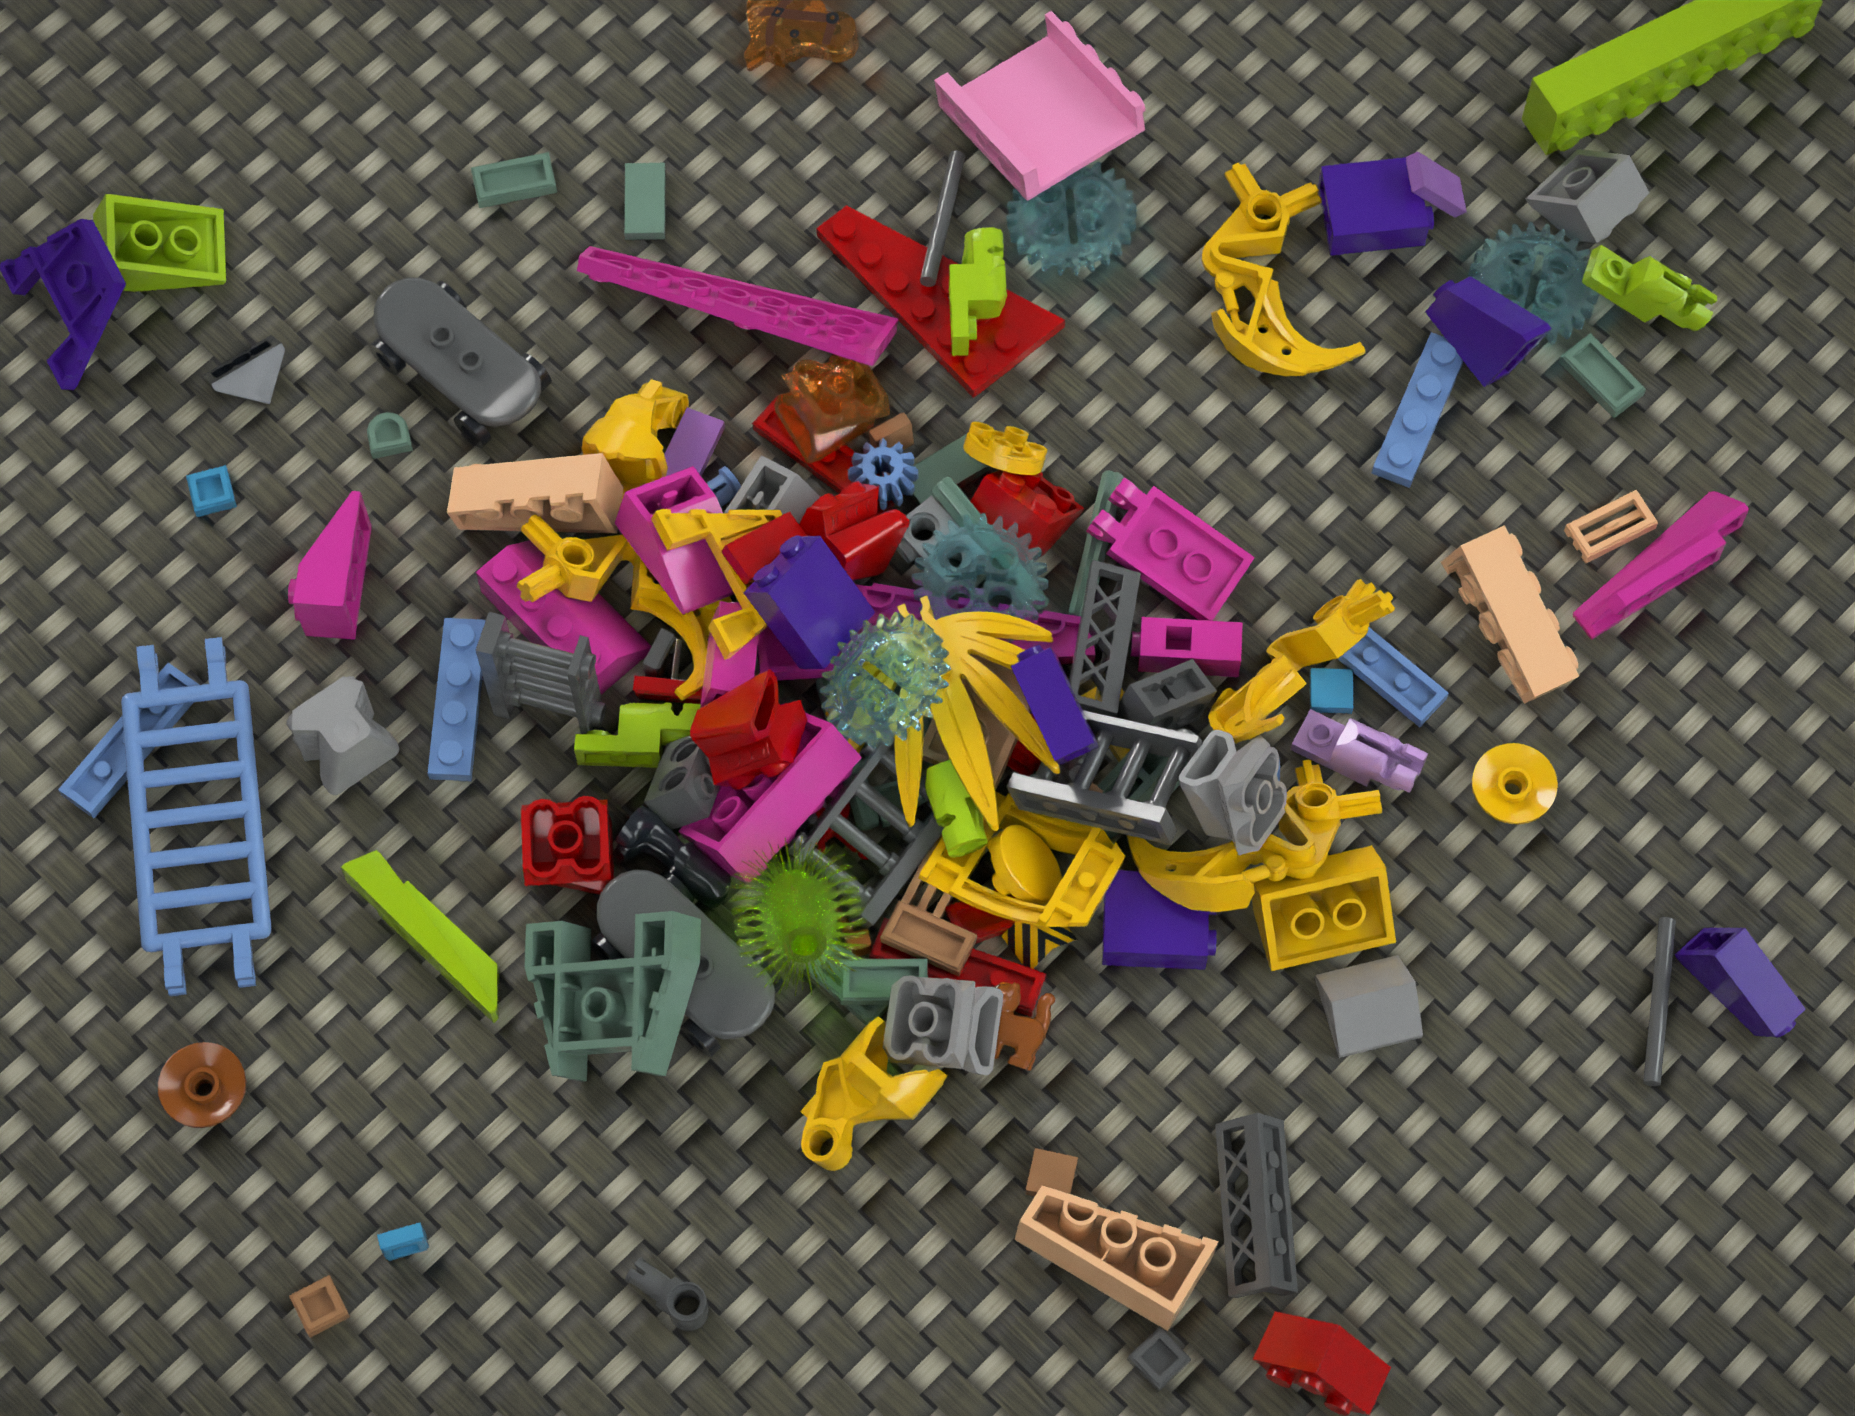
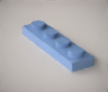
M1430 333L1371 474L1410 488L1464 362L1445 337Z
M444 618L428 765L429 779L472 781L483 676L475 650L486 620Z
M167 663L159 672L160 689L199 685L170 663ZM193 703L139 709L141 732L172 728ZM122 716L58 789L64 798L93 819L128 780ZM155 747L142 748L143 761Z

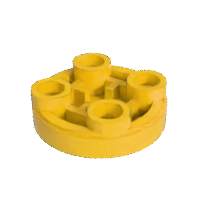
M975 421L971 422L963 445L964 451L975 460L992 468L1020 475H1036L1041 473L1048 450L1040 444L1027 441L1029 433L1020 428L1006 426L1004 432L994 430L993 427L985 423Z
M1010 825L990 838L987 847L991 853L992 864L996 872L992 875V883L995 889L1001 895L1008 896L1012 894L1016 899L1043 906L1048 904L1062 880L1060 867L1048 845L1035 832L1021 825Z

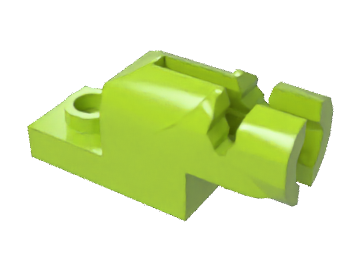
M988 227L973 229L965 234L962 263L949 264L952 356L968 355L969 340L977 339L976 319L998 317L1004 307L1007 289L1005 261L1003 260L1004 240L1001 229Z
M1603 245L1591 251L1581 282L1645 323L1660 314L1679 327L1688 328L1692 331H1698L1710 321L1714 313L1704 306L1717 302V295L1700 284L1691 285L1692 279L1673 271L1652 256L1645 257L1633 265Z
M671 702L664 704L629 703L621 705L618 735H611V733L603 730H591L586 734H575L574 751L577 764L657 768L663 755V746L690 736L694 717L701 704L684 703L683 710L678 716L674 715Z
M951 760L929 767L926 773L925 792L937 824L944 827L941 834L948 855L952 858L960 857L981 849L988 843L984 832L983 816L966 791Z

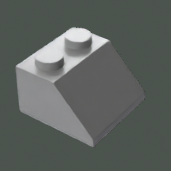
M1577 149L1526 198L1529 206L1571 240L1598 243L1606 239L1611 234L1612 229L1624 217L1632 214L1638 208V204L1649 194V191L1630 155Z

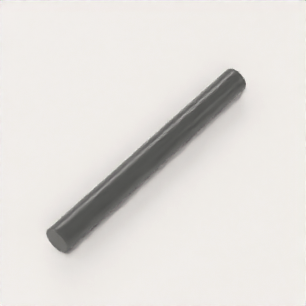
M952 151L949 155L920 277V283L927 287H932L936 284L965 160V155L961 151Z
M1661 917L1658 921L1643 1083L1648 1086H1660L1662 1078L1676 920L1670 917Z

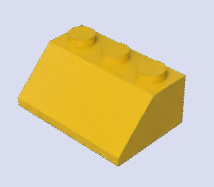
M1372 845L1327 855L1324 863L1311 878L1302 880L1286 875L1280 881H1271L1266 878L1252 883L1255 890L1252 897L1253 911L1271 971L1396 943L1386 866Z

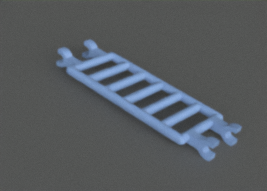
M222 637L205 639L209 684L160 689L158 656L155 654L154 645L136 647L141 692L125 694L122 697L121 705L141 946L146 952L163 951L164 982L169 996L187 994L183 967V948L232 942L235 980L238 981V987L256 986L251 940L264 939L271 934V918L249 686L241 680L227 681L226 652ZM233 698L235 721L141 732L139 709ZM229 738L237 739L238 761L144 772L142 748ZM240 778L242 801L150 812L147 810L146 788ZM244 818L246 841L151 852L149 829ZM243 858L248 859L250 882L154 893L152 869ZM251 899L253 923L158 934L156 910Z

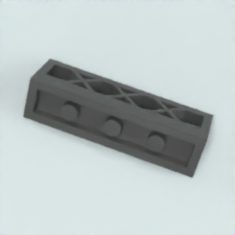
M1092 560L1089 567L1069 683L1082 710L1115 717L1118 711L1141 573ZM1098 576L1118 581L1112 595L1107 597L1097 584ZM1104 609L1109 619L1107 629L1101 632L1091 619V616L1095 612ZM1098 644L1103 654L1101 664L1095 667L1085 654V650ZM1091 679L1097 686L1095 700L1079 696V685Z
M1254 1113L1217 1123L1215 1128L1228 1296L1240 1298L1261 1292H1269L1281 1296L1298 1293L1284 1120ZM1244 1130L1245 1144L1237 1156L1232 1151L1231 1133ZM1243 1171L1248 1175L1249 1186L1242 1198H1240L1235 1193V1182ZM1245 1214H1247L1252 1221V1230L1244 1242L1239 1237L1238 1225ZM1250 1257L1255 1262L1256 1281L1243 1284L1241 1269Z

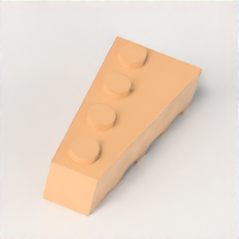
M603 453L484 465L472 464L470 466L454 467L447 514L459 530L521 531L522 525L528 523L529 518L536 514L555 532L617 533L618 527L615 525V520L622 502L623 486Z
M1504 525L1460 545L1441 563L1447 574L1455 571L1460 578L1462 586L1458 589L1460 596L1466 605L1471 603L1479 610V628L1486 640L1488 639L1492 644H1499L1502 650L1497 653L1498 660L1525 704L1578 678L1579 674L1576 670L1578 669V661L1572 649L1564 646L1558 634L1560 626L1555 614L1551 609H1546L1541 600L1539 581L1532 571H1527L1521 559L1522 548L1514 534H1509Z
M1041 1186L1020 1219L1015 1236L1017 1242L1166 1331H1169L1212 1260L1219 1242L1207 1237L1199 1239L1183 1234L1181 1229L1166 1224L1163 1227L1139 1220L1137 1215L1122 1210L1121 1213L1098 1207L1096 1202L1046 1186Z

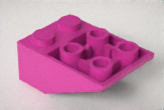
M694 466L624 493L615 525L682 615L734 594L705 539L667 551L651 521L655 511L660 509H671V513H688L690 509H705L707 513H723L716 495Z

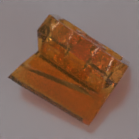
M835 354L830 356L829 362L823 364L809 359L801 360L795 364L792 372L782 374L781 376L790 392L780 394L774 406L776 414L807 463L823 459L870 430L874 425L875 419L890 415L888 395L870 366Z

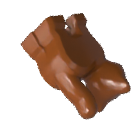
M1001 982L994 986L1003 993L995 1059L999 1058L1004 1045H1008L1014 1048L1015 1054L1009 1057L1007 1063L1031 1071L1036 1059V1052L1043 1044L1051 1021L1050 1009L1055 1003V996L1051 993H1045L1040 997L1034 1018L1015 1015L1014 1012L1020 1003V985L1015 982L1013 984Z

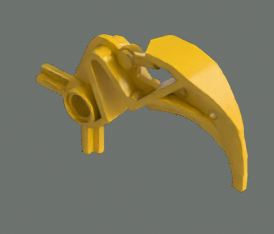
M1240 163L1234 164L1231 170L1225 172L1224 176L1241 204L1206 243L1202 250L1201 259L1204 269L1211 276L1215 277V288L1218 293L1222 294L1227 311L1226 314L1224 309H1218L1211 313L1214 329L1225 348L1244 365L1260 372L1281 376H1305L1309 373L1328 370L1365 354L1366 350L1361 342L1348 347L1328 349L1307 341L1293 328L1286 317L1280 297L1278 281L1272 280L1273 269L1235 259L1280 254L1290 218L1322 203L1317 186L1315 184L1312 185L1310 182L1279 196L1275 192L1271 193L1268 190H1261L1245 163L1242 165ZM1266 214L1270 216L1271 219L1263 220L1258 218L1256 215ZM1243 285L1252 293L1256 301L1249 325L1239 319V306L1234 290ZM1265 328L1267 332L1260 333L1258 329ZM1286 349L1289 350L1291 354L1284 355L1282 351Z
M536 514L529 518L528 523L522 525L521 532L545 555L543 567L517 583V588L521 591L520 597L523 601L527 602L530 600L534 602L554 589H558L568 598L592 602L620 561L627 560L633 565L631 609L649 612L673 627L683 637L692 653L693 672L686 682L675 689V694L681 700H684L703 688L708 647L707 639H709L708 626L720 601L732 602L730 596L682 615L662 586L654 583L656 578L623 534L584 540L577 537L562 539Z
M1359 579L1345 596L1340 595L1331 599L1315 613L1313 619L1318 625L1280 636L1267 648L1266 653L1272 659L1271 663L1261 668L1257 675L1238 691H1234L1231 688L1225 689L1213 704L1208 716L1213 730H1222L1230 733L1236 744L1281 726L1285 719L1282 713L1269 719L1265 718L1307 684L1297 671L1306 666L1341 657L1367 634L1369 623L1394 611L1395 607L1391 603L1393 596L1389 592L1383 593L1381 590L1373 593L1376 589L1372 582L1365 584L1362 579Z
M1311 760L1302 761L1303 767L1295 768L1298 786L1292 787L1287 792L1285 813L1279 821V830L1289 842L1270 834L1260 850L1238 855L1233 841L1201 851L1176 852L1154 847L1143 838L1127 835L1129 849L1140 875L1154 889L1175 903L1191 910L1209 912L1243 909L1248 907L1255 893L1254 885L1252 884L1266 878L1271 881H1280L1286 875L1302 880L1313 877L1317 869L1326 860L1338 827H1341L1340 819L1382 813L1379 790L1337 796L1335 789L1323 783L1319 764L1312 765ZM1263 863V865L1245 870L1250 864L1258 865Z

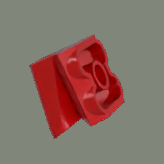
M859 481L849 484L836 496L831 493L821 496L811 507L807 508L799 524L807 536H821L853 581L874 577L883 573L910 524L908 517L897 509L877 514L879 486L862 484Z
M770 669L756 675L698 709L690 729V736L693 742L709 758L713 784L724 787L730 786L732 789L738 790L747 786L758 775L763 774L768 778L775 777L783 772L789 764L794 763L808 719L801 700L779 704L778 681L774 672Z
M582 796L573 802L555 803L549 799H539L529 805H522V862L525 886L549 884L600 895L609 881L615 878L612 820L608 813V799L597 800L591 796Z

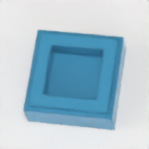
M226 465L186 475L197 517L237 507Z
M1311 668L1310 709L1318 713L1352 714L1353 669Z
M420 1222L377 1235L380 1249L386 1260L389 1261L426 1251L429 1248L426 1233Z

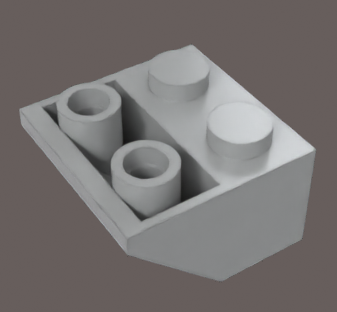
M761 455L724 513H728L729 510H780L783 515L790 511L800 524L807 508L811 507L820 496L797 473Z

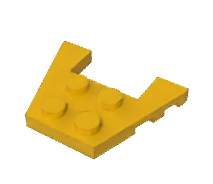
M671 509L657 510L651 517V521L667 551L705 539L742 607V610L713 619L708 626L724 659H729L768 625L744 594L753 582L744 585L721 551L725 545L776 519L782 513L780 510H729L728 513H707L705 509H690L688 513H671Z

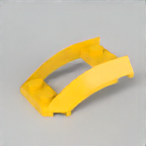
M996 792L1000 829L1003 830L1010 825L1027 827L1035 832L1050 849L1076 855L1047 906L1001 895L999 892L969 879L986 852L987 844L975 852L952 858L948 855L942 837L918 879L966 904L1009 920L1042 927H1087L1120 870L1125 855L1116 842L1115 844L1112 843L1104 829L1019 810L1009 793L1007 796ZM983 818L984 832L988 842L990 838L996 835L998 830L993 831Z

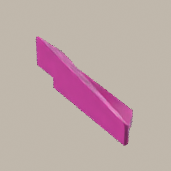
M1716 491L1709 492L1573 612L1574 619L1592 640L1718 561L1727 543L1723 538L1742 526L1749 508L1744 502Z

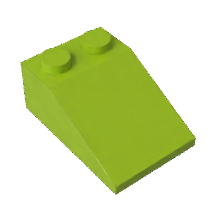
M105 194L93 213V221L126 282L123 291L139 292L225 284L224 209Z

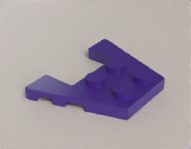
M79 219L47 237V242L40 246H30L21 251L20 257L14 260L7 259L0 264V271L12 294L25 296L36 282L42 278L70 334L48 358L47 363L60 388L63 390H74L77 387L126 285L94 221Z

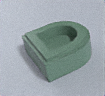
M386 412L375 416L370 421L367 428V436L373 459L413 451L407 423L400 415Z

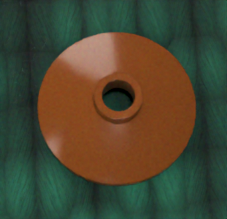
M208 1042L194 1043L174 1053L163 1066L158 1080V1095L165 1111L176 1122L192 1128H207L227 1120L239 1108L246 1091L245 1071L236 1055L221 1045ZM202 1084H211L212 1091L208 1095H198V1088Z

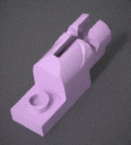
M1311 709L1291 745L1292 751L1366 787L1370 779H1373L1392 789L1404 790L1409 793L1414 786L1416 776H1419L1428 756V753L1410 744H1402L1397 738L1384 732H1379L1352 718L1349 719L1345 726Z

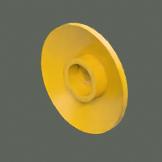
M1519 743L1502 744L1488 750L1477 762L1472 776V790L1479 806L1489 816L1508 824H1525L1542 817L1552 806L1558 789L1556 772L1550 761L1538 750ZM1515 784L1520 789V793L1510 794L1506 791L1505 786Z

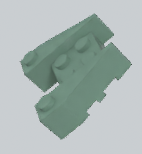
M675 911L635 914L634 958L590 961L591 928L565 921L526 924L525 971L528 981L534 984L538 1000L534 1003L537 1018L543 1020L548 1044L544 1046L552 1076L581 1082L587 1081L588 1055L632 1052L631 1070L656 1076H666L700 964L701 919Z

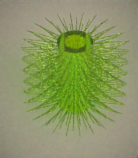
M795 841L794 870L791 868L787 844L786 851L789 871L786 869L779 848L782 866L776 855L775 857L782 869L781 872L776 863L781 874L777 871L774 863L770 862L771 867L754 850L767 867L773 870L772 874L774 877L755 860L766 873L759 867L754 869L768 883L762 878L758 879L750 876L745 878L761 882L763 885L771 887V889H764L760 885H758L760 888L749 885L729 887L751 889L765 894L760 895L757 893L759 896L754 895L755 897L745 894L747 896L729 899L733 901L752 899L762 902H757V905L751 907L733 908L738 913L746 910L762 911L756 916L735 918L740 920H733L740 925L747 924L751 920L763 922L755 928L749 927L735 930L743 935L748 932L754 933L756 930L757 932H765L756 939H739L742 941H737L743 946L749 943L754 945L757 941H768L767 944L757 950L743 952L748 956L750 954L753 955L757 951L771 949L767 956L748 965L754 964L758 966L763 960L764 962L768 958L770 960L772 956L775 955L776 957L780 953V956L770 966L760 972L761 974L769 967L775 966L782 958H784L782 967L776 974H779L782 968L784 970L788 962L787 972L790 960H792V966L784 983L790 973L789 983L796 962L795 979L798 963L797 990L799 974L801 980L802 963L803 991V963L806 964L811 988L808 962H810L816 981L817 974L814 967L817 968L828 989L814 960H816L825 977L817 959L823 969H826L825 964L832 972L833 970L828 963L826 964L822 960V958L824 959L822 954L834 966L835 964L832 961L836 964L842 963L829 950L853 959L857 957L837 951L831 944H838L844 947L843 945L847 947L866 945L848 944L833 939L838 937L844 938L843 936L851 938L849 936L867 935L863 932H838L842 927L866 923L861 919L851 923L837 922L839 918L842 919V916L845 917L844 915L862 914L863 912L859 911L864 910L860 909V906L853 910L850 909L846 913L834 911L841 905L859 904L855 901L861 902V900L853 897L846 901L843 898L839 902L831 901L842 893L857 894L852 893L859 892L852 887H847L839 892H830V889L835 885L854 880L850 877L846 879L841 877L839 882L835 883L834 881L833 883L830 882L829 884L825 883L822 885L831 876L846 870L845 866L839 870L836 869L831 875L827 876L826 874L825 877L822 878L821 876L817 880L818 875L823 870L825 872L826 868L834 862L830 863L829 861L825 867L823 865L819 872L817 869L815 875H813L815 866L826 853L823 856L821 854L816 861L817 854L809 870L813 854L812 857L810 854L808 860L806 856L802 867L804 848L799 870L798 862L801 842L798 859L796 851V870ZM811 857L807 872L805 873V867ZM765 876L771 878L773 883H771ZM825 949H826L834 958H832V957H830L829 955H827V954L825 953Z

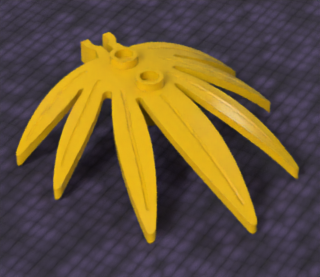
M927 596L920 598L923 607L920 614L924 624L918 626L914 614L908 613L906 605H899L897 607L907 631L895 634L880 642L853 665L830 700L825 713L828 722L836 718L871 684L857 710L848 738V742L859 754L886 708L898 681L903 679L895 720V765L903 812L908 826L912 827L916 818L923 759L924 713L922 694L927 692L939 735L955 771L985 821L993 831H997L999 829V818L990 759L976 712L961 679L965 678L989 710L1028 750L1053 773L1060 774L1059 764L1055 762L1040 728L1025 706L1001 679L978 660L970 656V654L974 653L996 664L1012 669L1011 665L1019 662L1017 655L1025 650L997 638L1053 642L1052 634L1043 627L1027 620L995 612H963L935 620Z

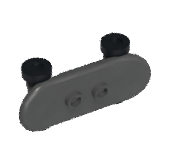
M404 278L385 287L377 298L374 307V324L379 337L369 345V349L374 357L385 369L394 375H398L406 367L407 363L462 411L454 417V422L460 432L479 448H483L492 439L484 425L496 428L497 426H504L519 421L530 413L537 404L541 392L552 383V379L546 369L534 357L527 353L520 355L469 312L461 297L443 281L434 283L423 278Z
M632 870L618 875L609 881L601 892L597 903V921L601 932L590 942L603 960L634 958L635 914L675 911L701 919L700 964L685 1011L688 1019L681 1025L682 1031L701 1052L708 1057H712L721 1048L715 1037L720 1039H739L752 1034L763 1026L772 1013L775 1004V994L785 985L780 974L758 954L750 957L693 904L694 898L692 894L673 874L666 870L660 875L647 870Z

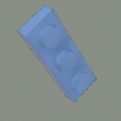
M1368 627L1367 634L1337 660L1348 669H1353L1355 675L1420 728L1445 702L1449 693Z

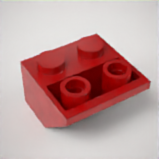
M998 470L984 476L971 499V503L1008 549L1027 564L1044 556L1076 521L1084 508L1074 501V496L1068 490L1054 486L1042 477V472L1036 475H1020Z

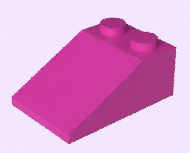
M352 491L299 563L297 578L291 579L289 582L288 602L294 605L295 620L300 621L305 636L355 640L372 529L360 491Z

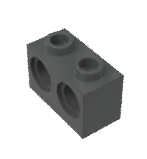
M1191 659L1130 684L1119 701L1115 717L1176 730L1199 720L1217 690L1195 661Z
M691 736L681 738L666 745L644 800L648 808L657 813L659 818L671 830L708 818L720 789L719 785L713 784L709 758L693 742Z

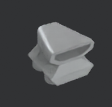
M354 676L341 677L292 710V714L286 721V725L294 735L293 741L300 749L304 761L320 760L321 781L326 790L332 795L342 793L395 757L399 752V745L392 734L372 720L374 711L362 681L356 680Z
M1213 730L1179 775L1181 788L1204 833L1208 836L1232 839L1238 855L1260 850L1285 813L1287 800L1286 786L1282 781H1278L1277 778L1279 754L1277 749L1271 747L1261 735H1258L1236 752L1234 739L1230 733L1222 730Z
M912 975L903 976L891 987L883 1049L892 1063L957 1068L978 1075H989L994 1066L1003 993L995 987H975V981L915 977Z

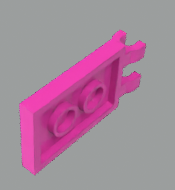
M1124 477L1108 498L1114 505L1128 510L1121 522H1117L1114 517L1102 509L1086 532L1098 540L1111 543L1112 546L1106 555L1126 569L1141 573L1140 579L1198 620L1213 621L1255 557L1155 486L1146 495Z

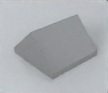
M1398 955L1315 975L1317 988L1339 1058L1423 1037L1416 982Z

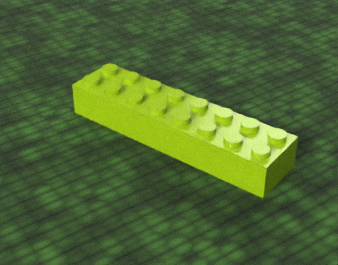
M1694 0L1532 78L1521 120L1546 156L1557 150H1569L1580 139L1592 133L1594 135L1602 134L1613 123L1625 117L1628 119L1637 117L1648 106L1658 101H1670L1681 90L1693 84L1695 86L1703 85L1714 74L1726 68L1728 70L1736 69L1747 58L1759 52L1762 54L1769 53L1782 41L1792 36L1795 38L1804 36L1814 27V21L1819 8L1823 4V0Z

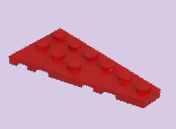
M847 205L816 228L817 237L895 318L899 319V322L973 398L1065 328V319L1007 290V298L998 317L976 319L977 339L969 340L968 355L952 356L949 264L958 263L942 255L936 284L932 287H927L920 283L927 247Z

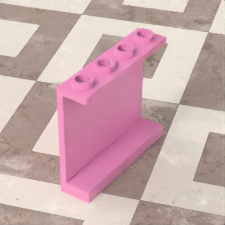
M1052 11L1045 14L1048 36L962 87L948 73L934 80L939 107L1027 201L1145 130L1143 118L1145 105L1138 93L1135 91L1130 92L1122 84L1117 72L1111 67L1107 69L1099 60L1094 48L1089 44L1084 45L1077 38L1073 27L1067 21L1062 22Z

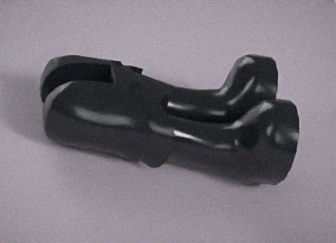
M640 806L618 834L615 840L618 845L613 852V856L625 863L641 853H646L663 863L669 869L668 872L680 880L692 894L693 898L701 904L710 908H716L727 898L731 885L730 874L700 852L693 842H688L684 845L659 818L657 813L647 806Z

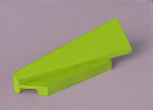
M377 850L346 862L341 866L347 883L377 910L378 915L493 1023L499 1019V967L495 961L408 880L403 884L382 854Z

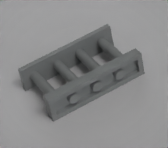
M488 612L475 651L493 714L510 719L514 706L520 707L521 704H526L576 717L581 734L594 730V727L600 728L605 718L606 703H602L595 670L596 655L591 652L589 638L580 635L574 653L513 638V633L509 632L506 617Z
M1082 710L1099 748L1086 754L1074 782L1067 785L1052 782L1051 780L1055 773L1041 762L1036 774L1026 776L1013 773L1006 786L1019 810L1171 845L1177 829L1165 807L1186 762L1190 761L1202 745V740L1200 736L1187 729L1175 731ZM1110 745L1131 749L1111 791L1104 794L1089 790ZM1147 754L1168 757L1167 764L1150 800H1146L1143 803L1127 799Z
M894 728L882 735L876 732L867 741L861 750V753L865 755L864 759L808 833L805 834L801 831L791 841L786 849L790 856L783 864V867L790 871L799 867L803 861L807 862L854 900L852 905L857 909L849 920L860 929L871 927L876 923L944 829V827L939 826L936 822L925 792L926 777L922 774L919 794L928 801L926 806L931 810L922 821L917 818L912 827L908 826L903 811L865 781L878 762L882 763L897 776L895 752L890 749V746L895 741ZM854 794L903 833L902 839L906 843L898 854L886 852L840 814ZM829 827L879 867L877 872L881 874V877L873 887L869 885L862 886L815 847Z

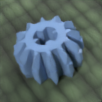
M884 438L880 440L879 447L877 448L866 442L863 445L864 454L854 453L852 456L853 467L848 469V479L851 482L859 481L862 484L879 486L878 501L883 511L887 508V501L890 500L900 507L903 503L902 495L912 496L915 491L912 482L918 479V469L913 466L915 461L912 452L903 453V445L900 442L889 448Z

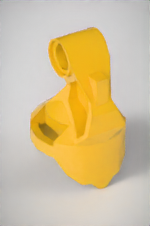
M651 379L648 383L642 385L637 394H629L616 399L605 417L598 419L584 435L581 448L583 455L603 453L623 486L622 499L626 491L666 476L668 465L662 451L663 446L657 439V431L664 428L677 429L686 408L689 406L688 395L663 387L661 382Z
M879 1016L865 1026L840 1057L823 1062L817 1079L816 1094L800 1111L807 1117L801 1140L802 1152L808 1159L826 1170L836 1171L842 1169L850 1161L853 1151L852 1134L855 1125L876 1120L915 1119L944 1085L943 1083L947 1077L939 1068L930 1072L925 1069L897 1076L889 1074L887 1072L888 1056L883 1049L886 1022ZM833 1138L834 1142L831 1151L821 1156L822 1144L827 1139Z

